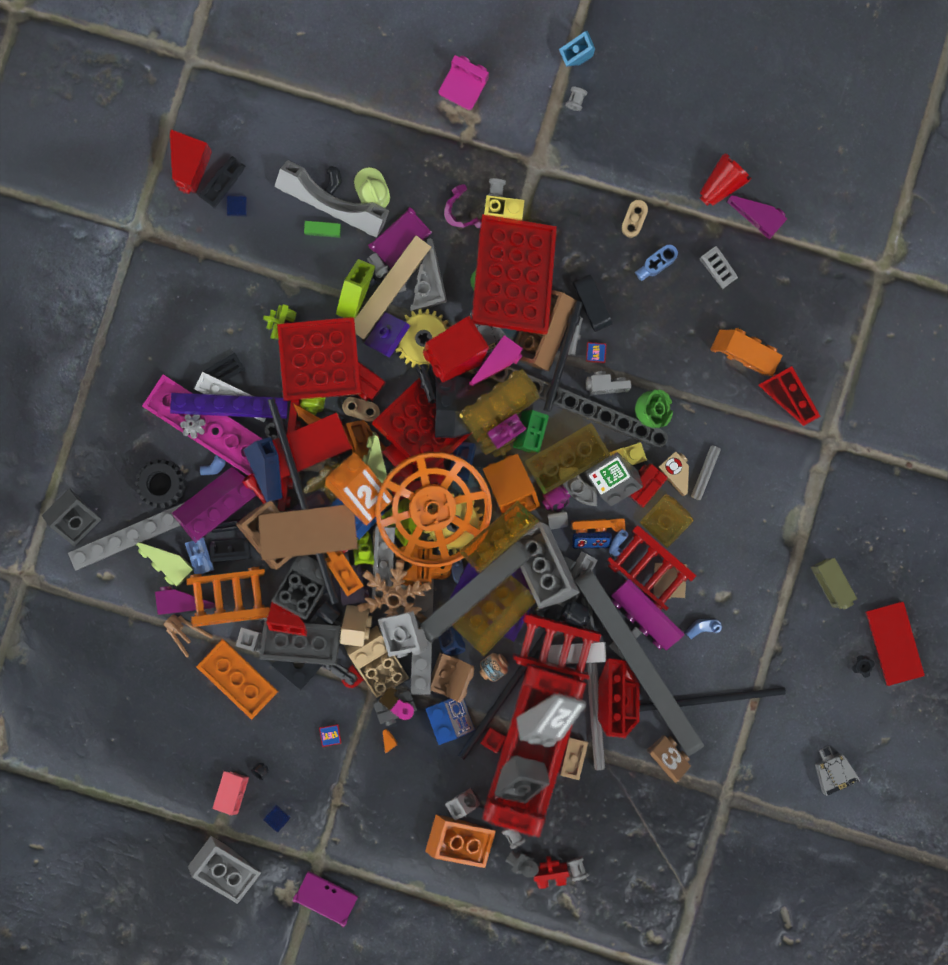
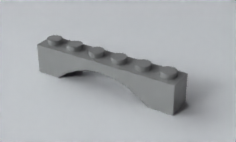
M289 160L279 170L274 187L374 237H377L383 229L389 210L373 202L351 203L338 199L320 188L312 180L305 168Z

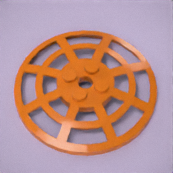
M427 452L406 459L388 474L378 492L375 516L381 537L397 556L414 565L441 567L460 561L479 545L489 528L492 503L486 482L471 464L453 454ZM441 457L453 460L456 463L450 471L440 468L426 469L424 458ZM417 461L419 471L408 476L400 485L390 481L400 469L411 462ZM463 466L475 476L482 491L470 493L466 484L457 476ZM428 474H441L446 477L441 485L430 484ZM420 477L422 487L415 493L405 488L411 481ZM453 480L461 487L464 495L453 497L447 490ZM388 488L396 492L392 503V516L382 519L381 502L384 491ZM402 495L410 499L409 510L398 513L399 498ZM484 499V517L480 528L477 529L469 524L473 512L472 501ZM466 502V514L464 520L455 516L456 504ZM431 503H435L438 506L437 510L433 513L427 511V507ZM412 518L413 522L417 525L412 535L404 529L400 521ZM395 523L402 536L408 540L404 551L399 549L390 540L384 527ZM450 523L459 527L452 535L444 539L442 529ZM423 530L434 531L437 541L420 540L419 537ZM464 531L475 536L464 549L449 556L447 544L456 540ZM415 545L426 548L439 547L442 558L421 559L411 556Z

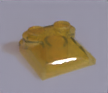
M665 494L639 523L668 548L694 519L677 500Z

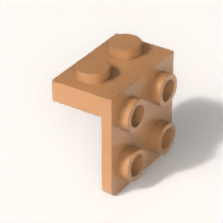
M440 652L431 675L430 691L445 695L461 703L467 695L468 684L474 676V666Z

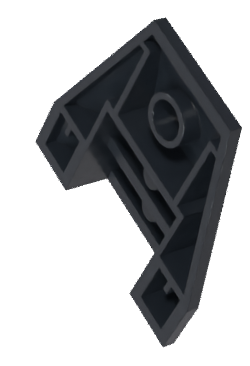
M465 372L443 383L434 374L436 389L435 438H456L496 427L511 416L510 387L490 379H485L471 386L469 383L475 374Z

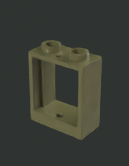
M826 558L811 567L833 608H843L844 610L854 605L852 601L856 600L857 597L835 558Z

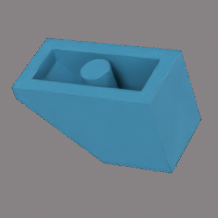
M584 31L561 47L559 51L567 67L581 65L593 57L595 47L588 31Z

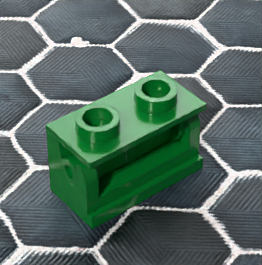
M534 410L522 411L520 421L526 430L515 437L513 448L528 453H539L549 415Z

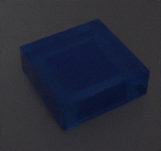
M227 196V216L247 217V197Z
M276 805L264 818V821L278 833L291 817Z

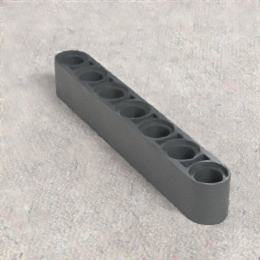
M518 541L427 618L418 628H423L426 639L430 643L433 642L525 564L532 555Z

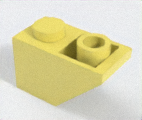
M487 195L484 215L522 221L525 200Z

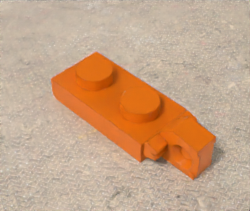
M624 518L575 520L571 522V529L576 530V533H585L587 529H595V532L607 531V528H612L615 532L625 530Z
M341 551L326 552L329 556L325 559L327 565L347 596L364 586L344 553L342 554Z

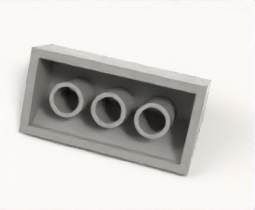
M539 522L508 540L511 547L520 541L532 555L520 568L539 608L564 602L580 593L548 525Z

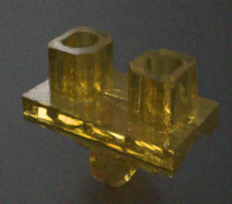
M486 433L480 436L481 450L485 455L492 452L494 458L501 455L504 459L507 457L505 452L511 450L510 445L507 444L515 441L516 438H513L497 450Z

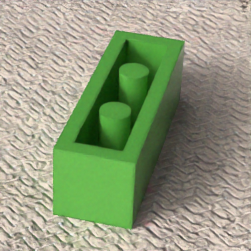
M305 221L304 234L340 238L341 224Z

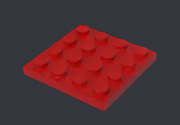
M354 317L277 324L284 401L361 394Z
M420 378L372 422V425L407 458L427 452L452 454L472 434L456 438H435L434 420L436 403H428L425 391L420 386ZM424 458L426 469L437 468L446 458ZM417 461L412 462L416 467H418Z

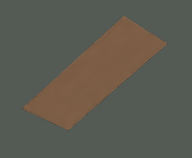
M346 505L258 515L262 560L358 549L355 516Z

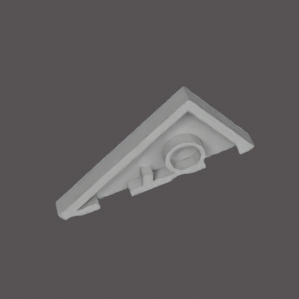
M431 238L427 239V244L432 248L424 257L423 263L420 264L417 277L418 283L414 290L415 297L413 305L410 307L411 311L414 312L447 302L435 247Z

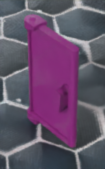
M409 207L402 216L368 246L392 269L415 236L424 241L432 232L416 216L413 209Z
M308 871L292 901L345 927L358 896Z

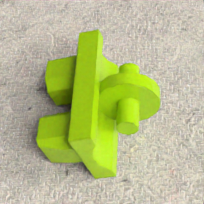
M279 305L277 314L276 311L271 310L269 316L263 317V320L268 322L266 328L272 330L271 339L278 340L277 324H284L285 320L294 322L296 312L288 309V305Z
M367 531L360 540L357 539L358 549H353L354 565L365 563L374 565L371 534Z

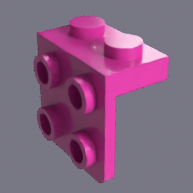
M455 55L451 61L452 67L439 89V95L467 110H472L489 79V72L482 65L477 64L476 66L470 63L468 58Z

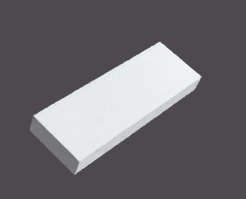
M605 642L591 644L586 663L606 662ZM583 643L571 644L566 664L578 663ZM563 644L551 645L548 662L558 664Z

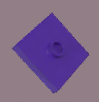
M384 312L364 344L390 358L410 325Z

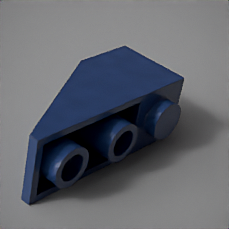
M271 437L257 440L246 447L244 453L267 503L282 498L279 456Z

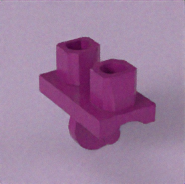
M515 413L488 431L487 434L498 449L525 431L526 428Z

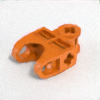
M415 545L411 556L421 559L422 555H424V559L442 558L441 555H432V548ZM406 546L400 547L399 549L404 551ZM410 563L411 568L405 570L408 573L401 579L406 581L400 585L408 586L410 584L412 587L417 581H420V585H422L421 582L423 584L431 583V579H447L451 575L452 564L444 566V569H440L441 567H422Z

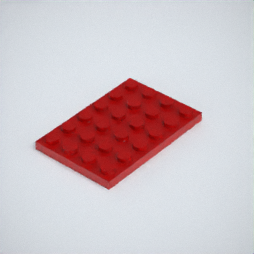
M482 214L471 318L474 324L547 335L557 226Z

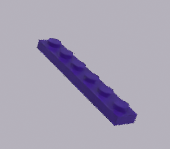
M171 393L170 413L273 418L267 400L275 398L281 418L287 419L288 401L276 397Z

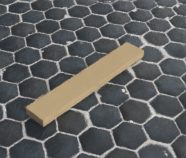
M418 236L414 237L355 318L356 334L361 338L365 339L432 248Z

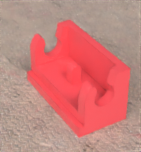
M224 771L212 809L229 815H237L249 777L231 771Z

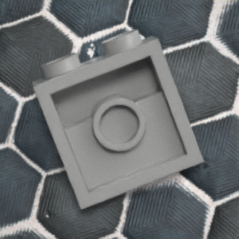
M605 371L594 372L593 376L585 379L586 391H590V395L623 393L631 389V380L626 381V378H615L611 382V375H606Z
M414 611L378 619L388 656L397 655V658L407 656L410 652L416 655L424 652V648L428 647L423 628H418Z

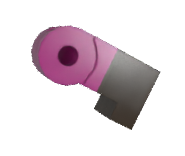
M390 685L378 702L403 720L410 719L414 714L413 705L397 697L394 694L397 689Z

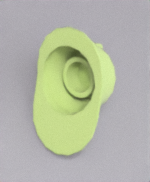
M364 168L359 171L355 176L354 184L361 203L373 202L386 208L390 200V194L382 174L374 168Z

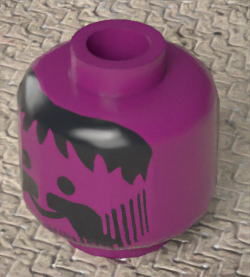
M554 484L542 493L544 500L541 502L547 510L551 509L554 512H558L569 504L571 496L563 485Z

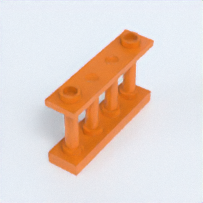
M252 567L244 572L203 577L202 574L190 575L186 582L187 586L193 585L196 605L195 616L191 617L192 627L267 618L270 609L262 605L259 577L264 576L265 570L259 567ZM251 578L255 604L253 609L245 610V607H243L240 579ZM232 580L235 601L233 612H226L223 608L220 581ZM213 583L216 607L214 614L207 615L204 612L201 584Z

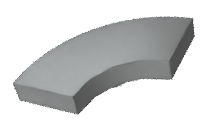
M559 468L562 485L570 496L582 504L597 506V490L594 486H590L583 481L579 475L578 468Z

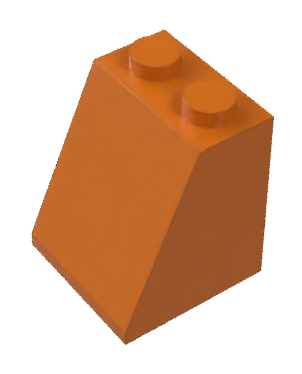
M518 453L509 455L497 463H490L483 468L487 482L505 522L514 519L516 511L526 514L540 507L535 489Z

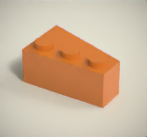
M735 328V330H719L710 349L715 353L722 352L727 355L728 359H735L743 363V366L762 375H774L782 358V355L777 353L775 347L761 344L762 341L760 339L746 336V332L739 328Z

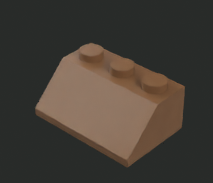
M272 501L262 504L236 523L237 527L261 557L258 515L281 513ZM291 557L264 561L271 569L277 570Z

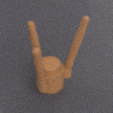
M173 614L166 620L164 626L186 657H189V654L175 635L179 634L187 643L191 642L181 631L184 627L182 623L210 639L213 638L211 634L203 629L192 627V623L185 620L181 615L177 617Z

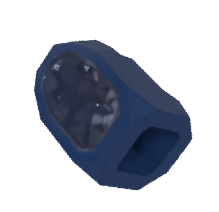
M455 624L438 637L440 647L445 655L456 656L465 652V642Z

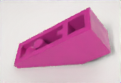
M504 335L469 385L474 386L510 367L512 363L517 364L523 356L520 354L523 348Z

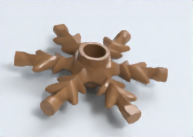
M397 560L396 570L390 569L394 577H390V580L393 582V585L390 587L386 586L385 579L381 581L378 573L374 577L366 570L362 576L370 581L367 586L377 587L375 591H382L383 596L379 598L374 595L375 599L365 598L367 603L359 604L358 609L360 612L370 609V613H373L377 607L380 610L382 605L386 604L389 606V610L384 613L388 614L387 616L399 614L396 610L402 607L404 608V613L414 611L415 618L423 623L427 617L419 613L422 608L414 607L415 603H407L406 599L408 596L415 598V595L425 596L422 591L432 589V585L430 582L420 585V581H417L412 588L409 584L407 590L402 589L400 584L406 580L401 579L408 573L403 571V560Z

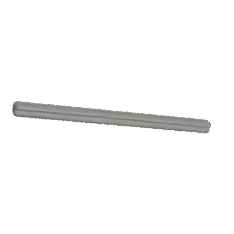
M584 597L581 599V604L589 608L591 619L588 625L583 626V628L594 630L593 609ZM597 662L586 663V668L590 675L587 680L595 770H604L602 727L598 721Z

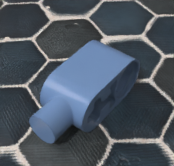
M666 245L646 260L644 266L635 272L638 279L643 281L648 276H655L671 265L677 258V249L673 245ZM663 252H672L673 258L666 259ZM659 259L660 263L657 264L656 268L650 269V263L655 264Z

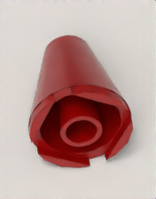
M726 153L721 156L700 191L702 195L700 199L707 206L709 204L714 206L749 183L752 179Z

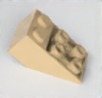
M378 626L370 630L369 639H365L363 647L344 645L348 656L376 698L383 695L390 685L396 687L409 679L396 655L388 656L383 635Z

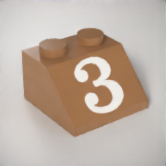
M663 735L647 749V752L667 775L677 783L691 767L688 763L690 758L684 751L680 753L675 748L677 743L670 736L666 738Z

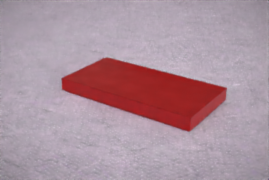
M338 413L286 434L298 472L352 449ZM277 438L272 441L279 456L280 478L283 479L291 474L280 439Z
M904 601L865 611L886 686L925 676Z

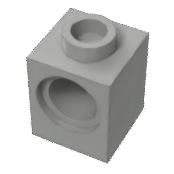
M471 788L455 796L445 805L456 821L481 804Z

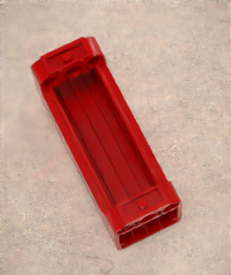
M528 664L483 810V820L530 836L540 837L572 726L555 745L544 747L541 744H531L528 741L520 740L517 717L556 694L581 700L586 686L584 681ZM514 756L535 760L546 765L550 784L527 803L495 797V790L502 767Z

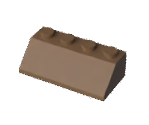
M552 290L548 333L544 335L519 331L515 343L523 348L520 352L523 356L519 362L537 369L550 371L568 326L569 315H572L576 302L575 299L563 292Z

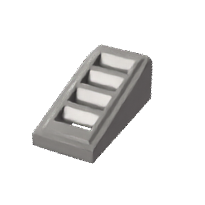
M717 246L700 258V261L722 289L738 278ZM713 255L717 257L711 262H709L708 260ZM720 261L721 264L714 269L713 265ZM725 267L726 270L718 275L717 272ZM729 273L731 275L725 281H722L721 278Z

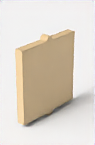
M655 563L654 573L663 563ZM672 567L665 572L654 585L653 595L660 597L676 579V574L678 573L676 569ZM683 581L669 599L671 597L685 598L686 582Z

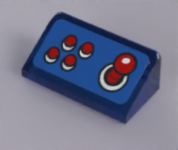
M574 533L572 535V547L574 549L610 548L612 534Z

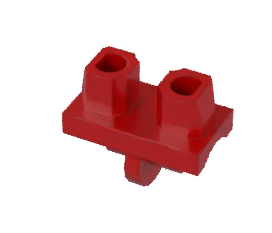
M546 856L547 862L540 863V866H538L539 871L534 876V882L537 883L538 888H547L549 886L548 880L555 879L558 886L566 885L567 877H569L567 863H559V860L551 861L550 856Z

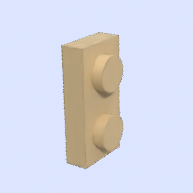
M569 737L560 776L576 780L580 779L588 745L587 741Z

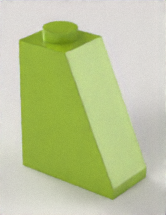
M360 259L356 261L344 280L336 315L343 318H356L363 304L376 266Z

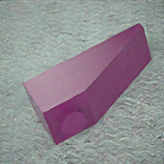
M733 195L727 201L728 204L768 239L787 220L785 213L781 209H776L770 205Z
M172 586L160 587V591L155 592L158 615L196 610L195 597L192 594L178 589L172 590ZM203 599L204 609L216 608L214 602Z

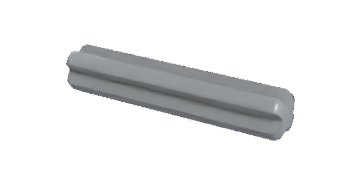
M711 446L691 494V497L696 500H701L720 453L719 447Z

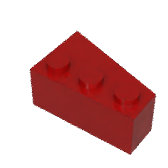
M792 366L758 385L802 426L821 417Z

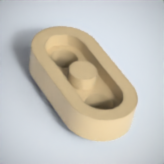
M635 200L630 204L621 227L622 233L626 237L633 238L639 234L648 212V206L644 201ZM635 208H640V209H641V213H640V214L635 213L634 209H635ZM632 225L634 231H629L627 227Z
M349 397L342 404L344 413L353 418L373 422L380 415L379 407L376 404L362 399ZM354 403L355 409L350 410L348 408L349 404ZM368 409L374 410L372 415H367L366 412Z

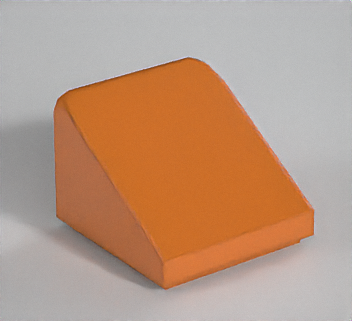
M385 728L383 730L385 753H387L398 742L390 731Z

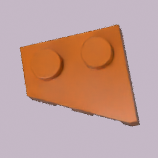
M364 420L346 423L344 428L352 446V451L359 458L363 459V456L368 453L367 441L369 436L372 437L373 431ZM379 440L381 452H383L387 447Z

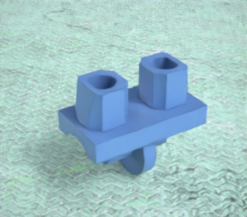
M204 537L196 544L194 541L185 543L195 574H204L214 570Z

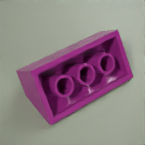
M234 467L229 468L171 513L195 544L257 496L253 490L245 487L242 482L245 477Z
M626 579L610 595L613 598L611 600L613 605L618 609L622 607L627 612L625 616L632 623L636 621L640 625L638 629L645 636L649 634L654 639L652 643L659 650L663 648L667 651L685 635L629 579Z

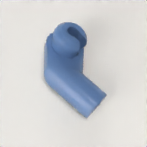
M216 455L211 465L200 466V475H216L220 473L225 466V460Z
M621 530L613 538L609 553L615 558L622 552L619 546L628 537L627 531Z

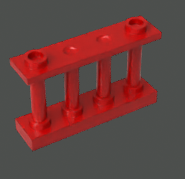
M637 525L632 531L634 539L615 561L611 557L608 558V567L615 573L619 571L652 599L653 603L660 610L667 611L669 607L664 603L683 581L686 582L688 580L691 582L697 575ZM644 542L649 546L648 552L628 573L620 565L639 543L642 544ZM659 555L664 559L662 561L663 564L643 586L635 579L636 576L654 556ZM673 567L678 571L676 579L657 598L650 590L665 572Z
M525 612L523 621L527 623L526 626L528 628L521 653H513V659L516 660V663L523 666L532 664L570 674L573 679L583 681L584 678L589 679L590 675L584 671L591 644L594 641H600V632L583 627H572L561 621ZM538 626L545 628L546 636L540 657L535 659L528 657L535 629H538ZM558 631L564 633L565 639L558 664L547 662V657L553 636ZM577 636L583 638L582 641L584 643L577 668L573 669L565 665L572 640Z

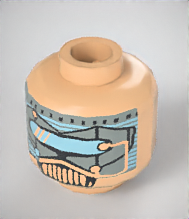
M492 653L480 662L481 670L479 672L485 680L489 679L495 682L507 674L509 664L502 654Z

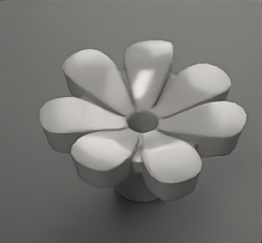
M187 414L185 416L186 421L181 422V428H185L183 435L188 436L190 434L191 438L195 439L197 438V433L204 434L205 430L201 426H204L206 422L200 419V415H193L191 417V415Z

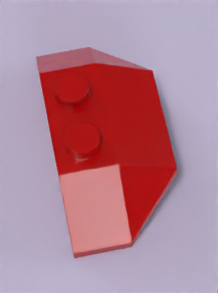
M607 659L598 681V721L606 736L626 738L640 721V683L625 660Z

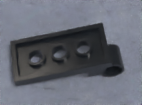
M327 600L308 624L333 625L342 628V623L337 619L343 612L334 604L331 605V602ZM275 661L272 664L277 671L300 691L323 666L322 664L304 663L303 668L298 669L294 666V662Z

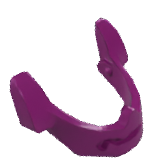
M464 184L452 189V198L446 202L444 211L446 221L456 227L475 225L479 229L481 218H475L468 223L456 221V218L452 215L451 208L453 203L467 190Z

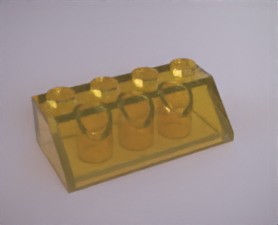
M522 369L519 372H513L504 383L500 382L494 386L493 391L489 394L480 396L477 400L478 402L474 405L465 407L460 417L476 442L479 443L488 436V431L513 414H519L540 397L536 386Z
M590 423L527 459L524 463L542 493L546 494L611 455L595 427Z
M517 501L459 552L468 564L480 574L538 524L539 521Z
M510 575L452 626L485 656L536 601L531 592Z

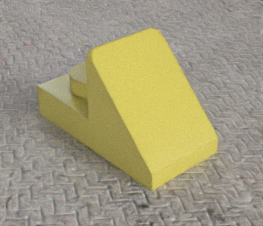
M641 442L604 454L605 459L618 452L631 465L647 461Z

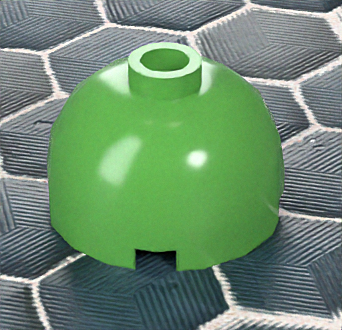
M650 390L643 393L637 399L635 405L636 417L646 427L660 428L667 426L673 415V410H670L671 398L663 390Z

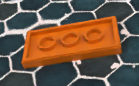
M224 639L196 666L251 720L279 692Z

